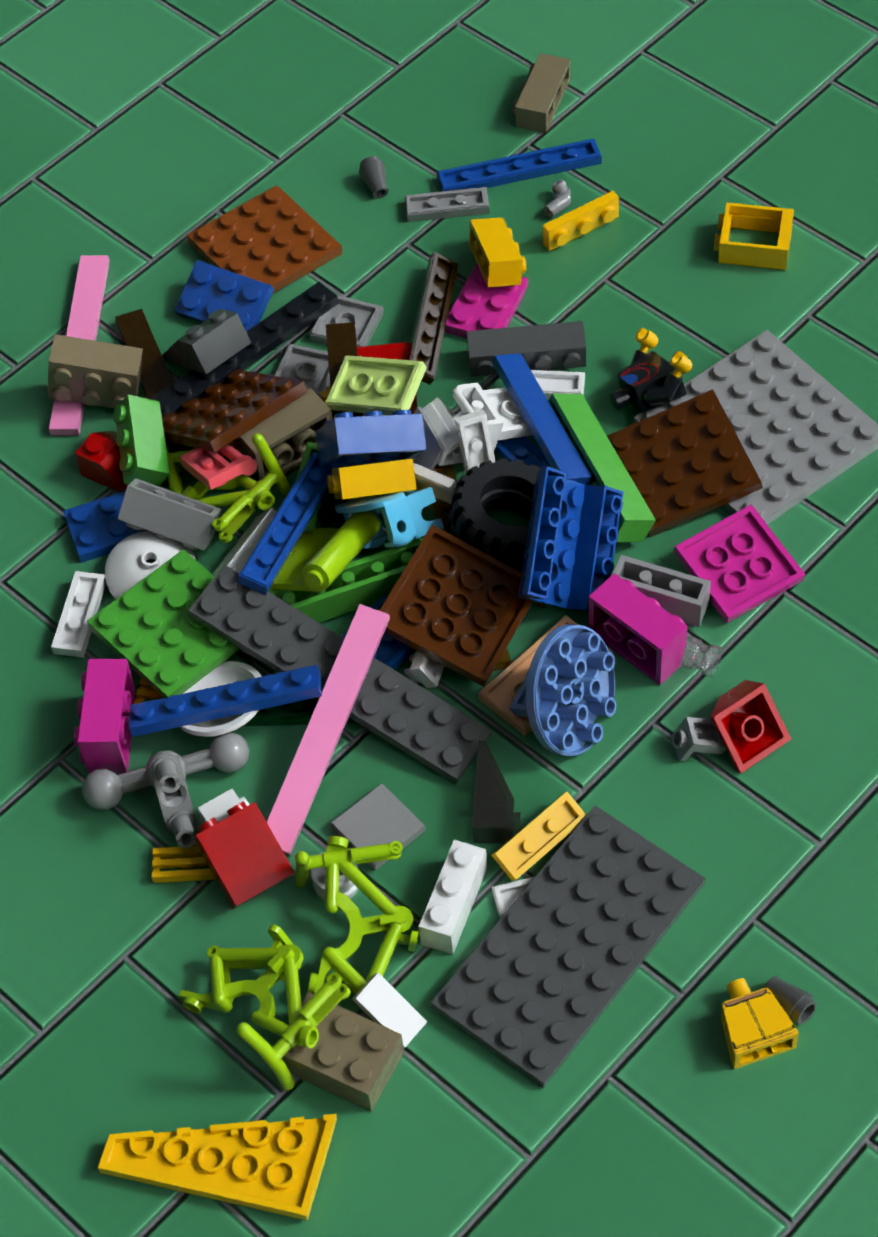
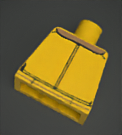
M743 978L736 979L726 986L731 1000L722 1003L720 1017L733 1069L797 1048L799 1032L770 989L763 988L751 992L746 980Z

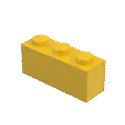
M503 217L470 219L469 246L487 287L521 285L522 274L526 273V259L524 256H521L519 244L514 242L512 230L507 227Z

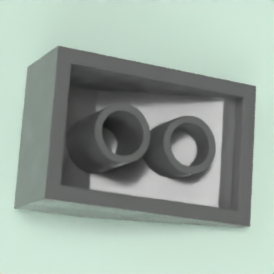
M218 309L209 314V319L200 325H194L187 329L185 335L178 339L162 356L166 361L208 374L252 342L237 313Z

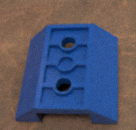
M541 466L536 474L518 598L556 608L589 613V596L613 572L624 492L603 485H584L566 479V472L548 466Z

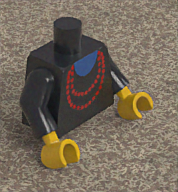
M640 328L635 338L641 344V347L635 351L631 364L618 373L617 379L620 389L610 394V400L617 410L631 404L639 411L647 412L687 394L681 375L688 373L692 369L691 360L681 351L675 352L670 362L654 351L648 353V350L653 349L658 344V337L652 331Z

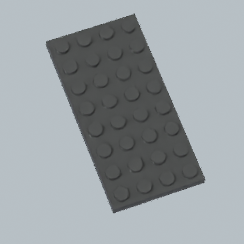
M595 805L432 1000L431 1008L544 1089L704 886L706 878Z

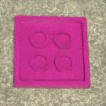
M752 504L681 542L674 548L675 555L690 575L711 581L710 601L726 623L804 581L806 575Z

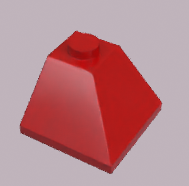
M103 431L91 433L75 453L81 476L115 491H126L128 484H124L123 473L120 470L121 458L119 446L116 443L117 432Z
M744 680L719 697L710 716L738 773H743L791 740L765 683Z

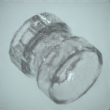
M691 637L685 647L681 667L689 670L696 668L701 670L703 675L713 677L720 663L723 648L714 644L710 646L705 645L702 640Z

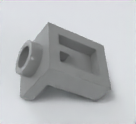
M686 717L672 734V744L679 761H686L693 752L723 754L726 750L712 719Z

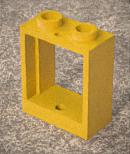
M726 202L725 214L719 213L717 230L722 232L721 234H716L714 251H719L718 263L786 270L794 209ZM731 228L779 233L777 246L729 241Z
M413 459L331 468L332 475H327L329 493H333L335 499H350L417 490Z

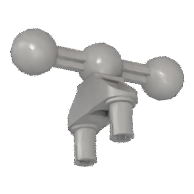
M230 732L216 736L209 749L185 756H180L170 750L159 751L151 756L146 767L120 775L108 769H97L89 773L83 781L82 796L90 807L97 810H108L118 804L123 793L152 785L156 789L168 831L175 835L180 848H190L195 844L193 838L195 837L196 817L185 781L186 775L212 767L224 773L237 772L244 768L249 760V745L241 735Z

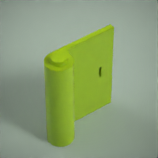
M371 511L356 512L339 529L314 528L312 534L303 532L270 589L316 592L327 589L377 534L380 528L377 516Z

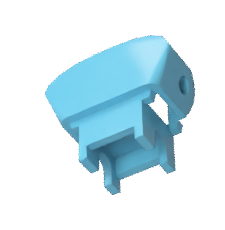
M432 487L418 491L411 490L365 496L335 506L336 513H343L345 522L356 512L371 511L377 516L380 522L379 531L363 549L377 548L383 543L388 548L404 547L412 540L426 535L431 525L444 529L441 518L425 521L421 515L424 507L436 502ZM380 512H382L384 517L387 535H385L383 531L381 520L378 514Z

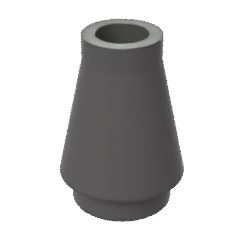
M377 156L363 159L359 165L360 176L372 192L374 198L385 197L389 191L384 162Z
M773 976L764 987L771 990L790 1020L799 1025L806 1023L817 1008V1002L813 1000L811 993L781 980L778 976Z

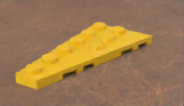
M336 1114L323 1115V1118L314 1119L294 1117L290 1118V1121L270 1123L266 1120L210 1125V1128L192 1130L190 1127L177 1128V1131L154 1133L153 1130L109 1134L98 1170L106 1175L308 1221L337 1122Z

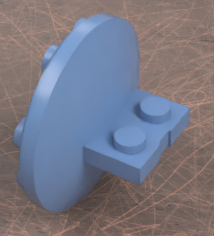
M570 624L554 629L544 638L536 650L529 671L525 676L526 679L515 695L509 709L515 716L529 718L534 735L548 751L564 756H575L584 753L594 743H599L603 737L602 725L593 723L598 715L608 716L609 718L616 712L617 705L614 699L615 657L613 653L609 652L598 633L589 627ZM585 742H593L591 744L585 745Z

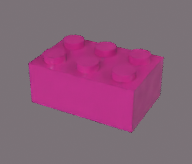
M614 573L589 596V628L598 633L606 646L657 684L661 685L685 663L688 626L679 616L672 615L663 609L657 600L647 597L637 590L631 581L624 580Z
M88 659L87 672H82L81 687L82 691H84V697L78 700V717L81 720L80 727H75L74 744L80 748V761L85 763L88 774L97 769H108L120 775L128 772L132 743V734L129 729L130 705H133L134 700H137V691L127 659Z

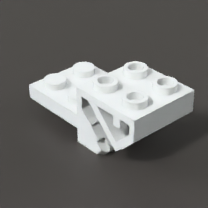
M478 382L456 386L453 389L454 393L452 396L461 409L456 415L438 397L423 408L425 415L445 448L438 461L439 466L463 463L454 418L481 410L485 411L493 452L498 440L533 435L506 387L482 390Z

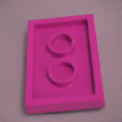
M475 264L447 317L444 332L467 338V331L507 328L528 288V278L522 277L521 285L487 287L478 265Z

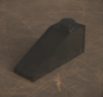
M479 740L472 819L473 843L505 844L514 836V832L520 831L521 812H515L514 797L486 741Z

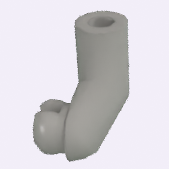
M558 180L552 184L554 200L544 206V212L549 218L556 216L571 203V191L564 180Z

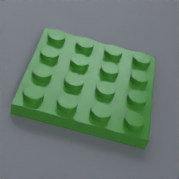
M184 549L87 620L88 628L121 659H127L129 666L163 698L183 694L240 650V648L188 616L189 608L215 576Z

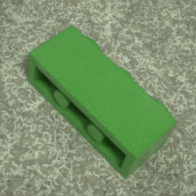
M127 394L120 405L115 407L113 413V420L116 422L117 428L116 443L119 446L121 458L120 470L123 473L124 484L129 485L136 478L160 487L170 475L160 402Z

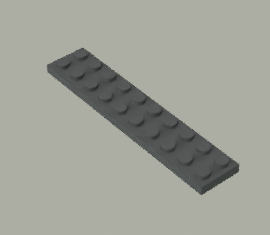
M224 565L189 608L188 616L278 673L318 665L321 673V691H323L344 638L272 593L268 592L265 595L238 583L239 573ZM376 658L372 660L349 715V718L454 784H457L492 732L489 728Z

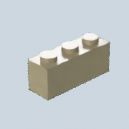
M540 53L536 63L531 64L529 78L527 81H523L520 97L514 100L512 115H515L516 127L547 133L571 79L570 59Z

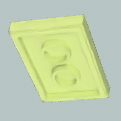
M345 355L325 404L335 411L356 413L381 411L382 415H393L395 411L409 410L427 367L423 361Z

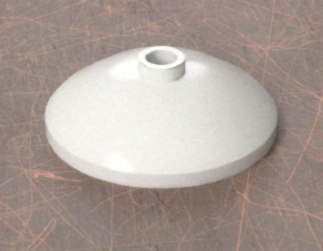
M143 531L132 534L120 541L107 558L105 565L107 587L112 596L117 599L184 549L196 560L192 550L184 547L182 542L173 539H160L154 535V532ZM149 559H154V560H156V561L153 562V563H147V562H146V560H149Z
M225 661L184 693L262 676L254 667L248 664ZM259 710L186 725L180 728L196 736H220L241 728Z

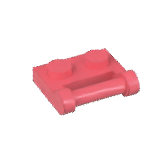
M231 442L216 452L195 448L179 457L182 467L211 490L225 485L227 481L241 474L246 476L252 475L257 469V462L252 457L244 456L233 448ZM222 456H226V457H227L229 460H231L232 462L229 463V462H228L227 460H225Z

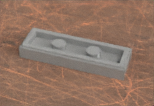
M486 187L404 195L407 222L490 214Z

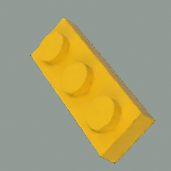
M611 191L544 224L543 245L548 251H551L583 234L589 233L599 226L612 222L619 217V196L614 191Z
M566 791L491 856L511 881H515L572 832L586 817V814Z

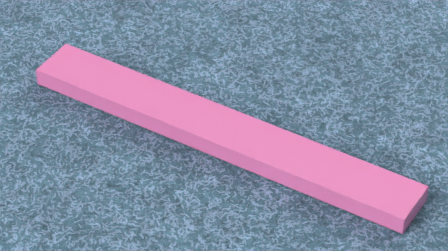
M108 255L80 256L66 336L96 341L110 263ZM54 399L49 425L50 435L80 436L85 404Z
M359 604L323 688L322 696L317 702L267 820V824L280 847L288 855L292 853L390 620L389 614Z

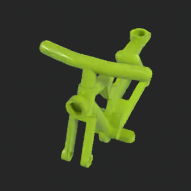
M254 434L252 442L269 473L258 482L249 476L241 474L227 481L225 485L214 488L217 490H232L242 486L247 489L238 492L202 498L209 488L201 481H198L194 487L188 486L185 489L179 472L187 470L182 467L179 457L193 449L174 453L167 452L170 469L167 481L171 491L217 508L231 505L220 518L212 522V526L216 531L223 530L219 534L222 543H228L232 540V535L256 511V505L261 510H267L273 506L275 498L270 493V488L274 484L278 487L283 500H285L291 490L279 463L262 434Z
M329 836L327 849L323 854L309 856L305 851H300L296 854V886L303 888L307 885L309 869L325 868V909L329 913H335L338 909L346 915L350 924V933L347 940L339 948L326 947L323 950L319 973H311L308 992L315 994L324 985L326 976L333 969L357 994L375 973H379L383 977L397 943L408 945V951H415L419 932L412 930L411 936L402 934L409 931L412 927L413 914L405 906H395L354 866L356 864L391 859L398 860L403 850L401 842L393 841L386 844L347 849L348 839L340 836ZM339 870L384 914L362 918L358 907L347 895L339 892ZM386 932L365 980L347 960L359 948L363 936Z
M271 924L267 931L274 940L271 948H219L216 945L211 946L207 950V956L210 962L212 992L198 994L181 990L179 997L183 1000V1006L196 1014H200L204 1007L228 1013L232 1009L234 998L242 995H252L258 998L260 1007L258 1011L252 1013V1022L281 1038L271 1047L260 1034L245 1022L240 1023L236 1031L267 1063L276 1075L282 1088L289 1091L294 1088L295 1081L281 1058L291 1047L294 1048L296 1045L310 1049L315 1047L319 1039V1031L316 1027L342 999L349 997L350 989L346 984H341L342 978L338 973H330L326 978L325 984L302 1007L298 970L303 962V952L291 942L279 926ZM229 969H267L256 981L242 980L230 982ZM279 980L285 981L289 1025L275 1018L277 1014L275 1000L269 990Z

